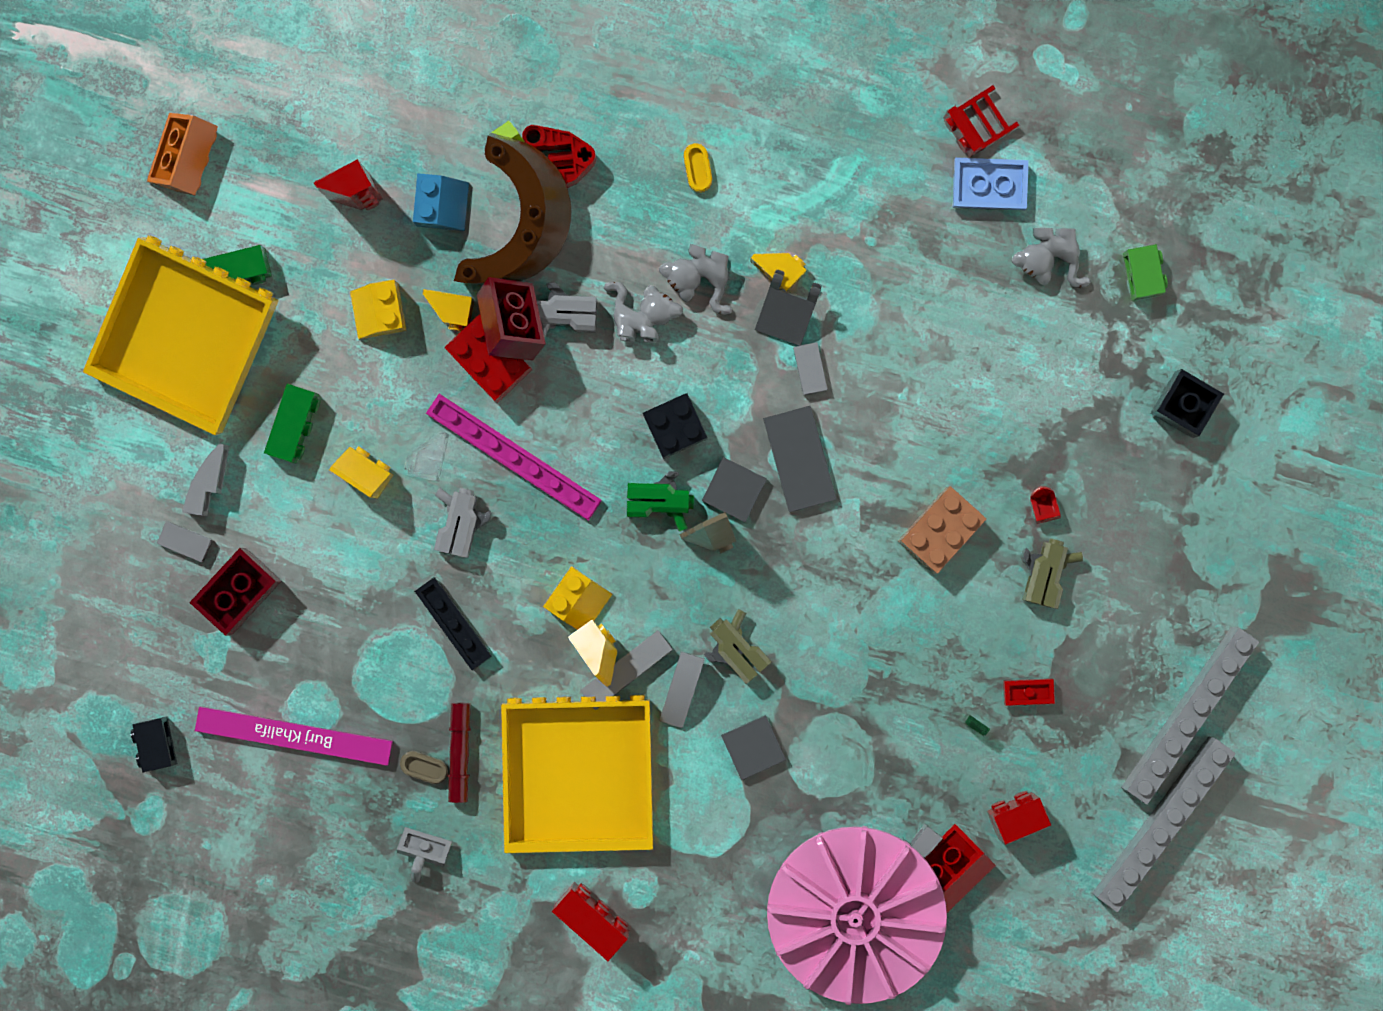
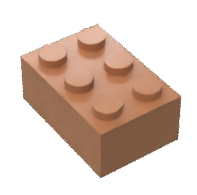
M948 486L898 542L931 572L938 574L987 518L951 486Z

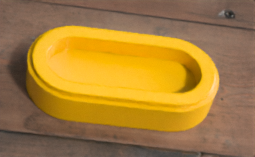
M693 143L687 146L684 151L685 169L690 188L695 192L702 193L711 187L712 174L706 148L701 144Z

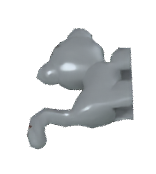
M1033 228V236L1036 240H1041L1040 244L1028 245L1023 251L1017 252L1012 257V263L1015 266L1020 267L1030 277L1036 278L1042 285H1047L1050 282L1051 270L1055 262L1054 257H1059L1069 263L1067 280L1073 287L1084 288L1091 283L1088 277L1077 278L1076 276L1080 255L1079 245L1076 240V229L1059 228L1055 230L1054 235L1053 228Z
M690 244L688 252L693 257L692 260L679 258L674 262H666L660 266L659 272L667 278V282L674 291L679 293L683 301L688 302L693 298L695 289L698 288L701 282V277H704L715 287L714 294L709 301L713 312L720 315H729L732 312V308L729 305H720L719 303L729 280L727 269L728 255L712 251L710 256H706V248Z
M612 281L604 285L606 292L617 291L618 293L615 300L613 317L617 326V336L620 337L621 341L634 342L637 336L636 333H641L644 342L656 343L659 340V335L653 326L665 325L671 319L679 317L683 312L681 305L673 302L668 295L659 292L655 286L649 285L643 293L644 299L640 304V311L636 312L624 305L628 290L622 283Z

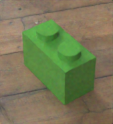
M1157 244L1126 250L1123 253L1132 301L1160 296L1166 293L1165 289L1168 287L1166 275L1162 274L1163 255L1161 250L1157 249Z

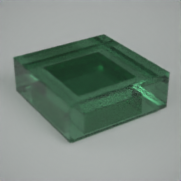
M968 713L962 719L963 723L982 736H986L990 728Z

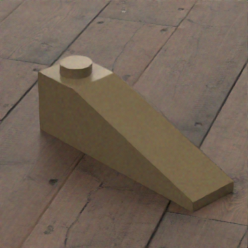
M726 512L679 534L682 540L712 551L719 549L720 554L734 548L732 543L736 542Z

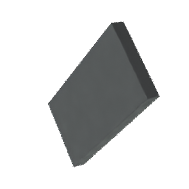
M811 406L763 418L789 513L837 500Z

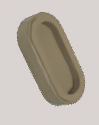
M409 751L400 760L401 770L406 775L432 784L443 782L449 773L448 765L443 760L418 751Z

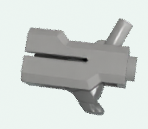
M547 283L546 286L551 291L548 301H537L544 338L548 330L556 326H571L575 332L596 333L597 298L570 296L565 294L557 283Z
M441 488L436 492L435 496L447 504L449 514L446 526L438 530L434 550L469 558L475 532L481 526L489 523L492 518L491 511L482 514L480 511L475 510L478 497L473 496L474 491L460 488L459 492L454 491L453 497Z

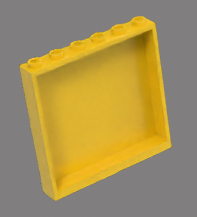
M151 235L139 237L132 250L83 373L213 435L223 433L279 300L273 298V293L266 289L259 288L257 290L250 287L251 283L245 279L229 277V272L222 268L215 267L212 269L206 266L207 262L201 258L192 256L191 259L183 255L184 251L178 247L170 246L168 248L162 245V240Z
M619 695L606 696V701H595V696H581V701H571V697H556V701L547 702L546 697H534L532 702H522V698H507V703L501 704L504 853L653 850L650 699H645V695H630V700H620Z

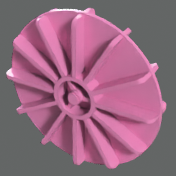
M862 826L841 827L821 832L798 846L783 862L774 878L769 893L767 920L776 955L779 956L787 970L803 984V987L826 998L851 1005V1003H874L889 998L892 1000L922 979L929 972L942 948L946 932L947 912L940 882L925 858L907 841H903L890 833Z

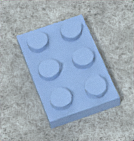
M955 157L952 208L1026 210L1029 160Z

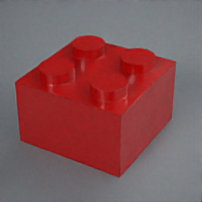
M1028 791L1014 795V800L1005 803V800L996 802L991 805L992 809L987 811L998 839L1005 845L1051 826L1040 797L1032 792L1028 793Z

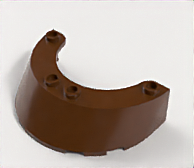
M490 133L485 145V157L490 163L500 168L513 182L520 200V220L515 234L503 248L485 257L462 260L456 269L454 278L456 282L484 284L488 277L514 281L529 279L544 270L556 258L567 239L570 229L571 200L565 180L558 168L544 153L532 145L517 139Z

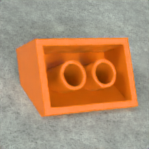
M169 113L147 182L183 194L196 195L197 190L201 186L204 168L209 162L208 155L211 146L217 137L216 131L218 126L194 115Z

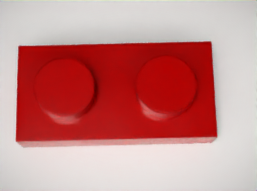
M1054 679L1003 681L1005 706L1055 704Z

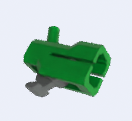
M669 471L659 482L654 484L628 483V499L653 500V502L627 501V517L648 518L653 512L667 513L669 517H674L680 532L688 529L682 513H689V509H694V495H689L687 490L676 489L674 479L679 476V473L676 471Z

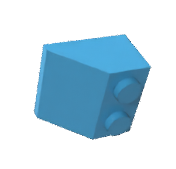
M417 173L413 223L415 226L465 231L469 182L442 175Z

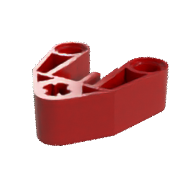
M530 125L522 133L524 142L540 151L572 149V151L548 154L549 160L556 167H574L559 169L567 188L576 185L596 164L597 158L594 148L569 131ZM537 133L540 135V140L537 143L528 142L529 135ZM584 152H587L588 156H592L591 158L588 157L586 162H583V159L579 157H582Z

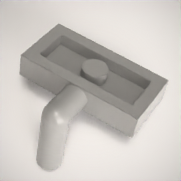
M405 827L397 853L415 858L411 869V880L413 882L420 881L424 862L444 867L452 841Z

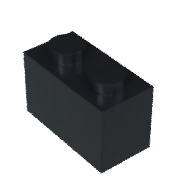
M167 716L132 724L131 739L137 745L136 762L138 767L142 768V773L178 764Z

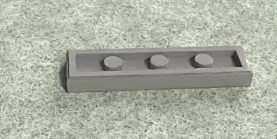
M657 630L615 663L611 685L606 687L598 678H595L580 691L585 697L595 696V701H606V696L616 695L673 649Z

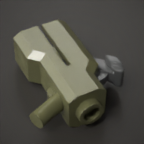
M1050 539L1049 543L1043 542L1041 554H1031L1028 548H1024L1021 553V559L1029 570V576L1022 600L1058 609L1063 588L1059 584L1062 570L1066 568L1068 563L1083 562L1082 552L1067 554L1068 548L1063 546L1064 542Z
M738 609L731 623L727 619L723 621L719 618L710 626L712 630L710 635L717 641V645L712 652H704V656L709 662H725L730 665L747 684L758 674L741 654L743 653L759 672L765 669L771 663V660L758 646H750L742 637L740 626L747 613Z

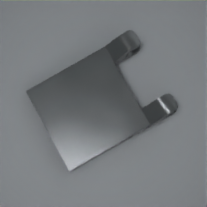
M775 270L755 330L801 346L822 285L813 283L808 298L779 289L785 273L781 270Z

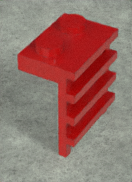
M994 85L961 106H953L947 110L943 117L945 125L954 134L961 150L969 158L1020 126L1018 122L1008 126L988 94L996 89ZM983 99L1003 131L998 134L995 133L976 102ZM969 106L990 136V139L985 142L964 112V109Z

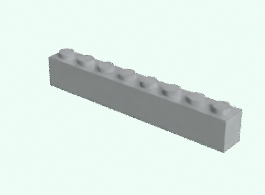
M1239 627L1230 628L1123 783L1122 789L1148 805L1259 643L1258 640Z
M1209 736L1092 894L1118 913L1236 753L1216 738Z

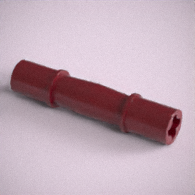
M451 703L448 802L452 803L468 802V779L470 774L467 773L469 731H471V703Z

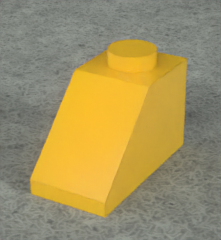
M789 253L754 254L750 259L770 281H772L775 270L783 271L785 274L779 289L789 291L806 273L804 268L806 264L797 255L792 257Z
M423 289L424 297L445 325H449V330L461 332L471 322L474 299L472 297Z

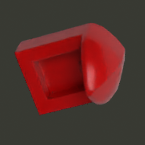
M1046 486L1036 488L1030 496L1036 523L1040 524L1060 519L1061 514L1054 491Z

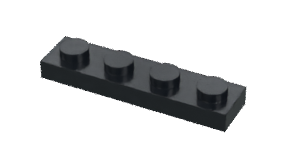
M433 577L414 591L472 671L492 657V654L436 577Z

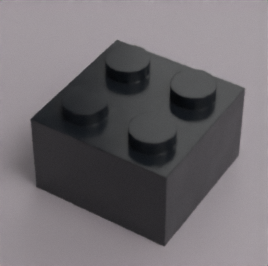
M1180 369L1174 372L1150 414L1191 438L1199 437L1224 393L1187 371Z
M688 393L642 413L663 459L708 438Z

